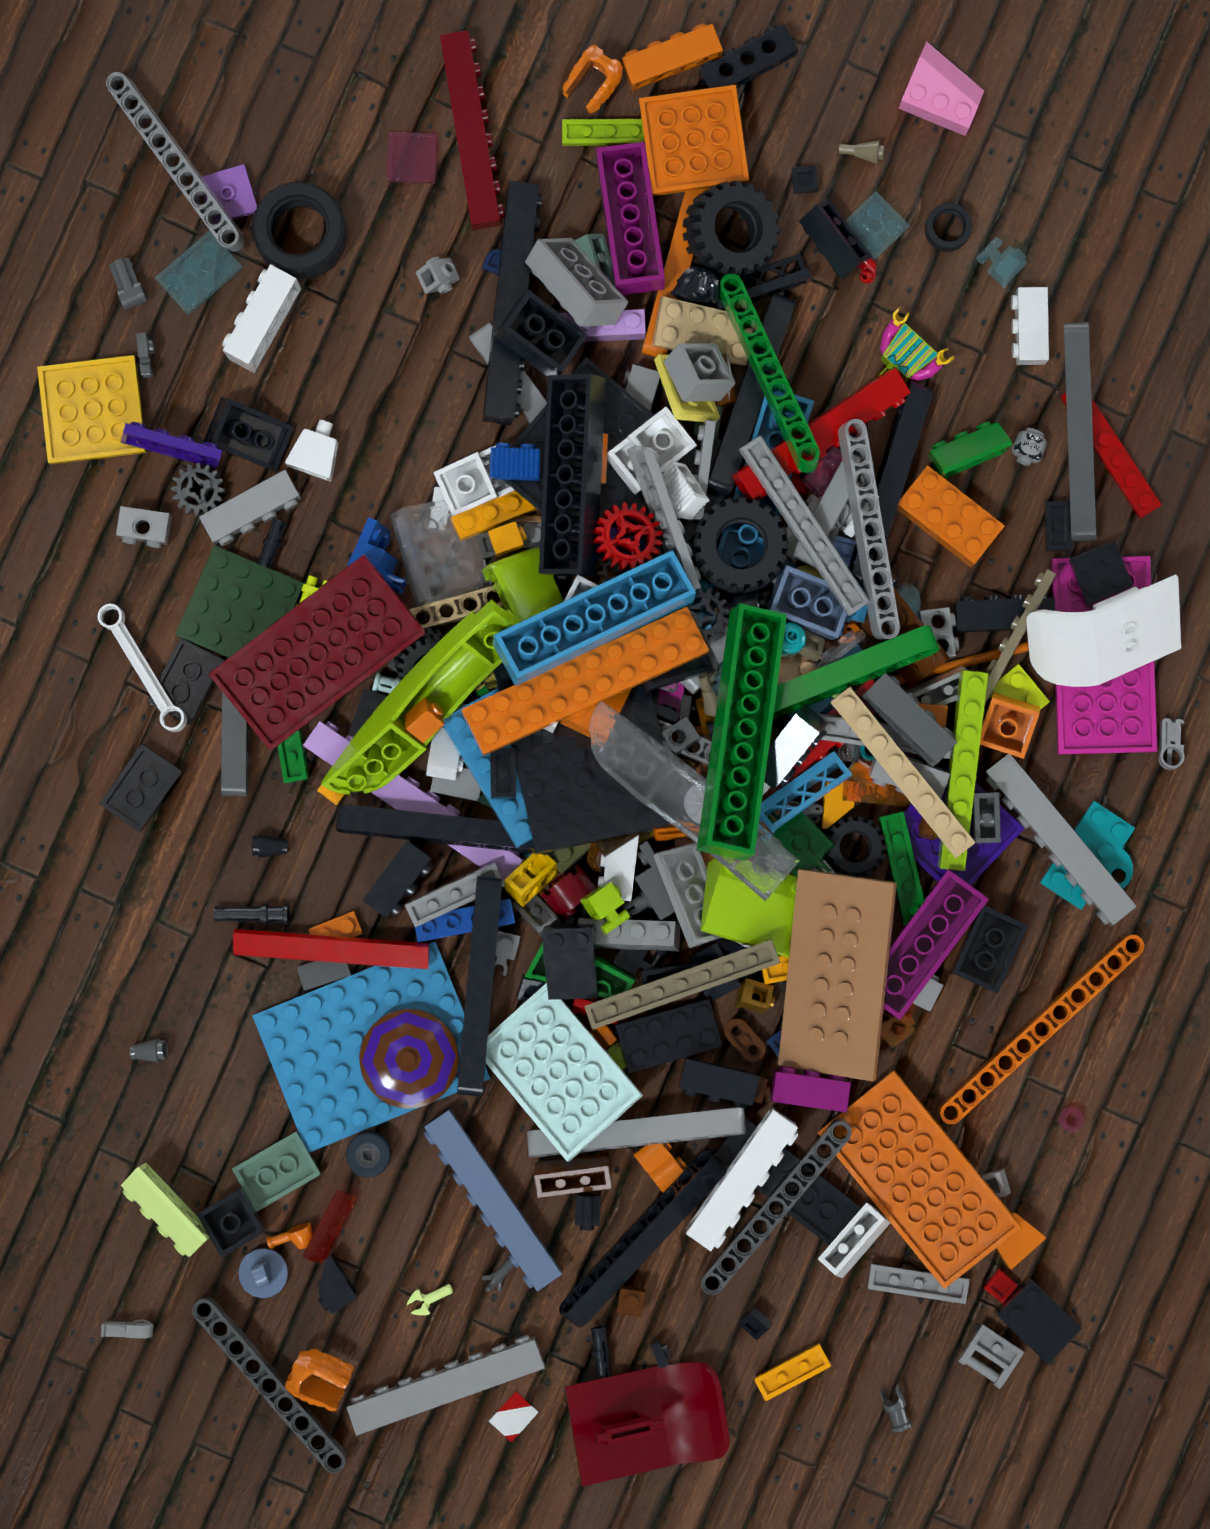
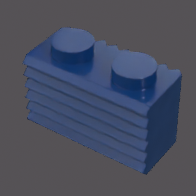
M496 443V448L491 447L490 479L539 481L540 449H535L536 445L521 444V448H511V444Z

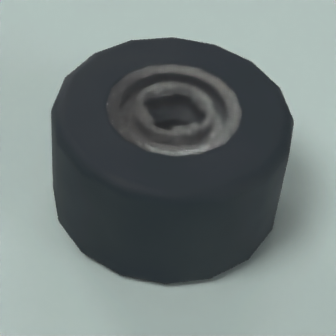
M364 1132L354 1137L346 1151V1160L350 1169L358 1176L366 1178L375 1177L382 1173L389 1165L392 1156L391 1147L387 1139L375 1132Z

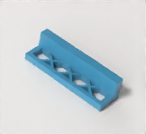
M833 751L761 803L759 821H763L771 833L850 778L852 776L851 772ZM838 767L844 773L837 779L826 778L827 775ZM817 782H822V788L819 792H806L807 789ZM797 796H802V801L799 806H786V804L795 799ZM782 810L781 818L772 824L767 817L771 816L772 812Z

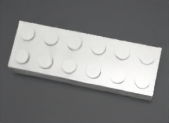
M771 1106L728 1167L723 1178L716 1184L687 1225L686 1234L709 1251L714 1247L718 1249L726 1238L725 1231L728 1226L731 1228L735 1226L741 1217L740 1209L743 1205L746 1208L750 1205L755 1197L753 1191L757 1185L762 1187L770 1176L768 1170L773 1164L775 1167L784 1156L783 1148L786 1144L791 1146L797 1138L798 1133L796 1130L798 1127L796 1123Z

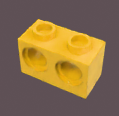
M530 855L504 880L505 891L524 907L558 875L557 863L548 855Z

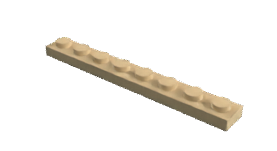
M847 688L831 701V704L954 857L957 858L971 847L975 841L852 688Z

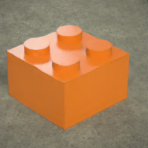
M992 692L982 722L980 745L1024 759L1040 714V707Z

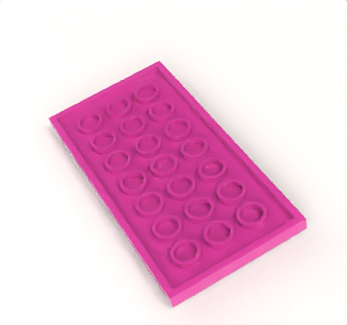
M1150 556L1122 557L1133 585L1132 588L1137 587L1141 589L1150 586ZM1070 558L1051 559V571L1057 574L1052 582V598H1055V611L1093 610V605L1122 593L1119 592L1086 605L1068 559ZM1154 661L1096 686L1071 687L1055 684L1058 755L1157 752Z

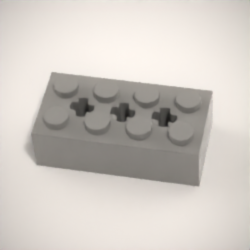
M572 238L538 239L525 261L532 270V273L544 283L546 289L557 298L560 305L571 314L575 323L581 327L615 325L628 304L624 296Z

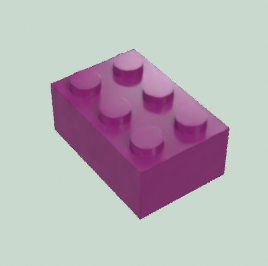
M780 1066L779 1070H773L770 1100L778 1103L847 1112L851 1082L845 1080L843 1076L829 1074L828 1077L820 1076V1072L804 1070V1074L796 1073L794 1068Z

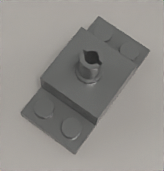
M646 841L638 846L640 852L637 853V856L643 866L648 864L650 869L634 878L641 889V895L622 906L624 910L635 906L633 910L628 912L630 919L649 907L653 909L658 919L662 920L675 912L653 857L655 853Z

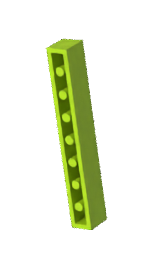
M960 670L953 727L954 740L957 743L952 748L948 771L950 776L946 786L944 804L969 834L988 673ZM940 839L937 866L941 869L965 871L967 850L955 858Z

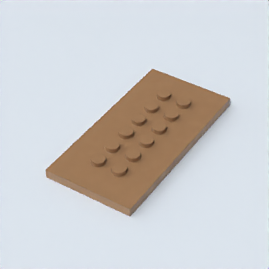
M798 869L778 1065L872 1082L876 1080L896 882Z

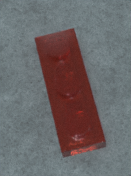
M336 1190L303 1257L309 1261L323 1263L330 1253V1248L335 1238L340 1234L347 1215L352 1211L357 1197L348 1192Z

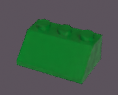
M990 421L977 426V431L971 434L964 431L954 436L955 440L946 444L944 440L932 445L933 450L928 453V457L934 471L946 479L1006 453L1013 444L998 422L992 425Z

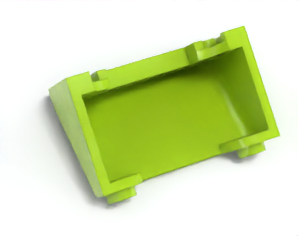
M538 546L493 562L481 570L486 581L491 580L492 583H495L491 587L493 591H497L505 611L509 609L520 622L564 602L553 576L539 574L540 548Z

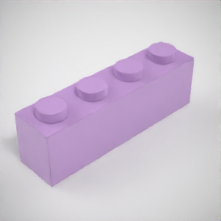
M644 309L623 310L615 325L589 327L579 326L575 323L570 313H560L587 334L583 342L645 339Z

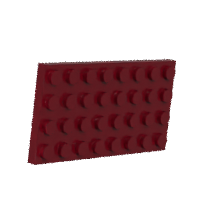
M363 554L210 671L208 675L271 751L423 636L426 631L368 557Z

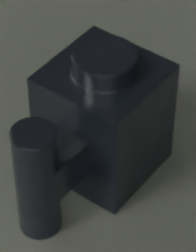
M576 1193L575 1225L580 1226V1230H594L595 1226H600L601 1194Z

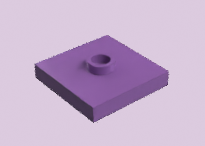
M244 164L202 177L233 220L254 214L257 204ZM204 195L203 197H204V201H205V203H206V202H207V195ZM221 214L214 217V225L221 221Z

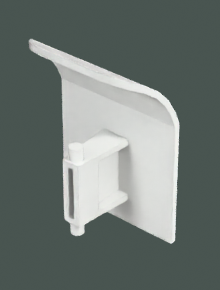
M1173 575L1141 589L1137 587L1131 588L1093 605V610L1087 612H1059L1044 609L1031 612L1027 616L1026 624L1029 656L1033 668L1044 680L1057 685L1071 687L1096 686L1180 650L1181 629L1178 576Z

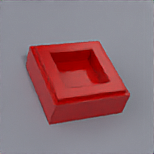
M998 1268L983 1288L1003 1304L1018 1284Z

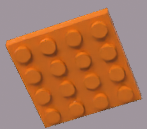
M736 85L639 98L652 196L707 189L726 181L728 183L732 181H741L742 184L749 183Z

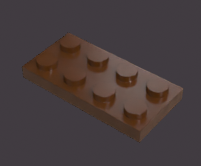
M894 588L900 631L897 636L924 626ZM880 597L877 605L881 610L885 608V601ZM867 609L864 623H859L876 644L890 640H879L873 636ZM883 622L881 629L887 635L889 633V625ZM940 645V650L935 654L897 669L911 688L915 687L950 658Z

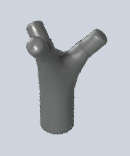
M509 1259L494 1273L482 1276V1280H491L486 1287L487 1292H490L496 1284L497 1290H502L505 1276L514 1267Z

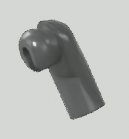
M580 904L577 908L578 912H575L567 919H564V917L559 918L561 921L559 925L578 924V918L591 919L583 904Z

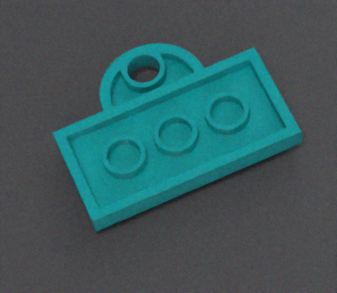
M1092 801L1074 831L1110 875L1115 869H1121L1124 872L1123 881L1118 883L1123 889L1132 878L1133 864L1127 852L1122 848L1135 827L1097 802ZM1052 862L1039 883L1079 910H1082L1086 904L1080 896L1083 891L1077 884L1073 887L1064 876L1067 872L1061 865L1056 867Z

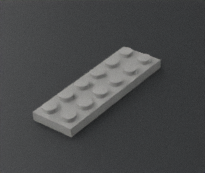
M633 446L627 449L649 514H654L652 522L660 523L655 530L663 532L658 538L662 541L661 548L663 553L665 554L673 550L694 590L701 588L699 582L701 576L697 567L692 563L691 557L693 553L690 546L685 543L683 537L685 533L681 521L677 520L675 514L676 504L667 492L668 482L665 475L660 472L658 466L660 459L657 452L652 447Z

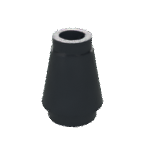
M263 834L253 836L252 855L262 858L287 854L288 840Z

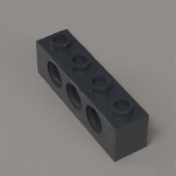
M785 24L779 27L777 25L769 27L765 30L764 35L756 38V36L749 38L743 43L744 46L737 50L735 48L727 50L722 54V58L715 62L713 59L705 62L701 66L698 76L704 88L736 85L737 89L796 57L798 47ZM770 45L775 51L768 54L762 50V47ZM743 57H750L753 63L745 65L741 62V59ZM723 68H728L732 71V75L724 77L719 71Z

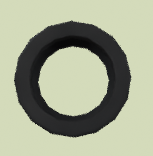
M956 203L938 205L930 212L925 223L927 241L935 249L942 252H952L960 249L967 242L972 232L970 214L964 207ZM946 213L956 215L963 225L961 235L953 241L940 239L934 230L936 219Z

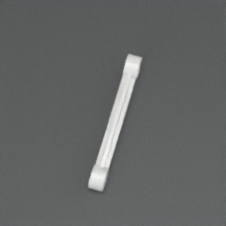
M114 604L102 606L98 612V621L106 629L112 631L161 712V725L170 732L181 731L187 724V716L183 710L173 705L124 624L125 614L123 610ZM110 609H115L119 612V620L114 625L104 623V615ZM171 711H178L181 714V722L178 726L170 728L166 725V716Z

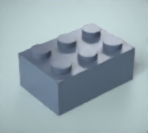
M787 565L783 566L778 574L766 606L767 610L787 614L786 623H796L802 629L830 640L839 638L847 616L825 580Z

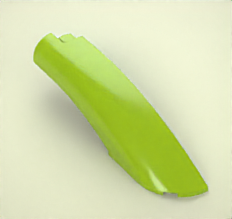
M493 600L489 601L477 613L474 611L470 612L389 693L341 753L322 780L321 785L331 791L350 795V792L363 791L364 794L370 793L391 782L426 750V746L436 734L434 733L422 743L406 730L404 715L425 697L431 703L436 702L444 712L443 719L451 716L469 694L502 663L493 645L494 635L520 623L519 619L509 609L505 611Z

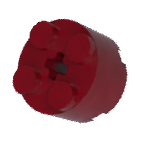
M578 863L574 865L576 870L572 872L568 869L563 875L560 874L548 884L550 889L547 893L544 890L540 892L541 897L557 917L563 916L564 919L572 916L577 911L575 909L576 906L581 903L580 899L597 887Z

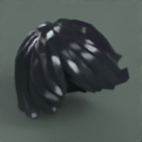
M692 266L679 277L671 294L681 299V301L693 302L694 304L699 302L709 303L710 301L717 304L720 294L719 279L709 269L701 266Z

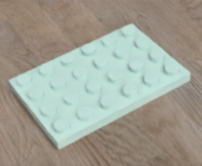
M547 983L488 1035L485 1063L568 1162L643 1096L562 999L548 1000Z

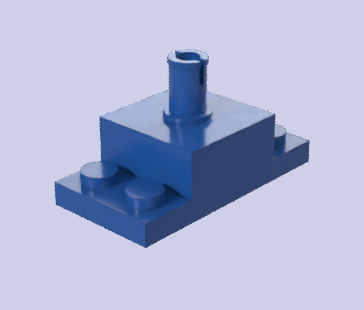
M368 517L347 566L365 554L390 587L398 594H402L405 589L396 584L406 587L407 580L392 575L398 560L383 550L389 545L391 531L377 520Z

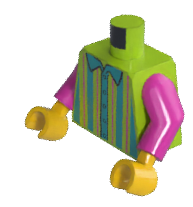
M899 307L894 312L893 319L882 334L880 351L883 355L880 360L886 367L879 375L889 369L896 368L904 382L908 380L916 382L931 378L943 367V364L952 362L954 356L946 360L943 354L948 348L937 353L904 323L909 318V312L905 318L898 316V311L901 309Z

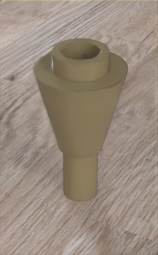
M881 140L856 145L840 144L839 154L855 155V157L877 165L879 160L884 159L885 145H881Z
M702 673L698 676V679L703 688L704 713L715 717L719 692L712 686L708 674Z

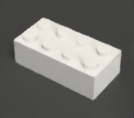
M271 264L267 270L264 269L258 278L259 286L256 291L252 290L246 300L248 305L244 313L240 312L234 322V325H236L232 334H227L222 344L224 347L223 351L229 360L253 373L256 372L301 291V287L295 277Z

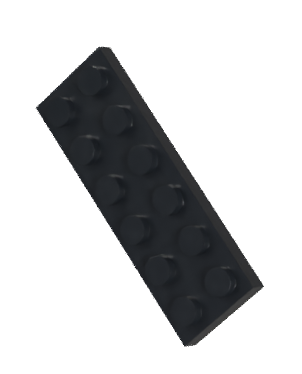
M746 1117V1134L728 1136L714 1153L727 1167L731 1165L757 1128ZM786 1148L782 1150L784 1156L775 1167L772 1164L769 1168L768 1174L770 1176L762 1187L757 1185L756 1187L767 1198L800 1160ZM802 1165L803 1173L808 1175L814 1173V1170L808 1165ZM819 1175L787 1213L826 1244L830 1245L861 1210V1207ZM789 1182L785 1186L789 1193H796L800 1189L795 1182ZM773 1201L781 1209L784 1208L781 1202Z

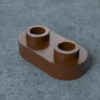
M732 1019L725 1025L724 1033L726 1038L744 1059L749 1062H758L764 1057L766 1052L764 1043L746 1022L741 1019ZM735 1026L741 1028V1033L738 1036L732 1034V1029ZM750 1045L757 1046L755 1054L749 1053L748 1048Z

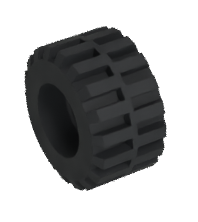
M426 627V633L394 657L395 668L400 680L413 668L415 661L420 656L427 654L445 634L442 635L441 631L437 629L432 632L431 628Z
M860 816L841 819L834 823L825 834L835 845L825 855V861L835 873L837 872L841 875L855 877L870 875L880 867L882 860L885 858V836L881 833L879 826H876L870 819ZM849 833H859L868 842V854L859 862L846 860L840 852L841 840Z

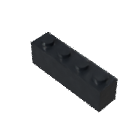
M1046 594L1038 610L1055 611V598H1048V594ZM1009 595V599L999 600V596H984V600L974 601L973 596L960 597V601H956L953 604L956 621L955 633L1014 631L1010 629L1017 615L1022 617L1026 609L1022 607L1025 601L1023 595Z

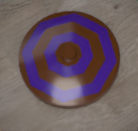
M402 1009L383 1016L371 1026L361 1045L359 1063L363 1079L376 1097L389 1105L412 1109L431 1104L449 1089L457 1074L459 1052L451 1030L442 1020L426 1011Z

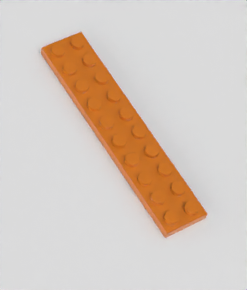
M685 607L588 651L518 686H511L467 706L461 712L482 755L485 756L703 656L709 652V649L688 607Z

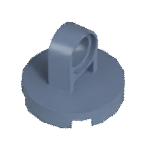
M266 1247L255 1249L248 1253L241 1262L238 1272L239 1280L244 1290L258 1298H268L279 1293L285 1286L289 1275L288 1264L283 1255Z

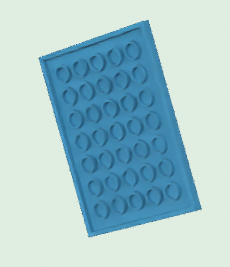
M436 941L430 943V966L428 969L373 966L252 1015L301 1140L308 1152L418 1109L398 1108L383 1102L371 1092L363 1079L359 1063L361 1045L371 1026L383 1016L397 1010L418 1009L438 1017L451 1030L456 1040L460 1065L464 1010ZM459 1065L453 1083L437 1100L457 1093ZM486 1065L484 1072V1081L491 1079L486 1068Z

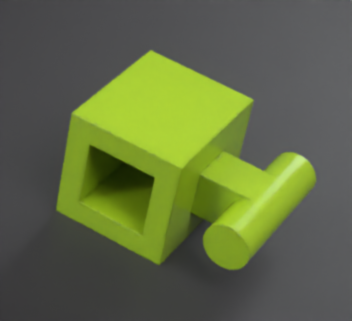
M612 882L601 884L580 899L593 921L606 918L607 922L601 926V930L606 935L630 918L626 910L619 914L615 911V909L624 904V901L621 898L622 893L615 884H612Z

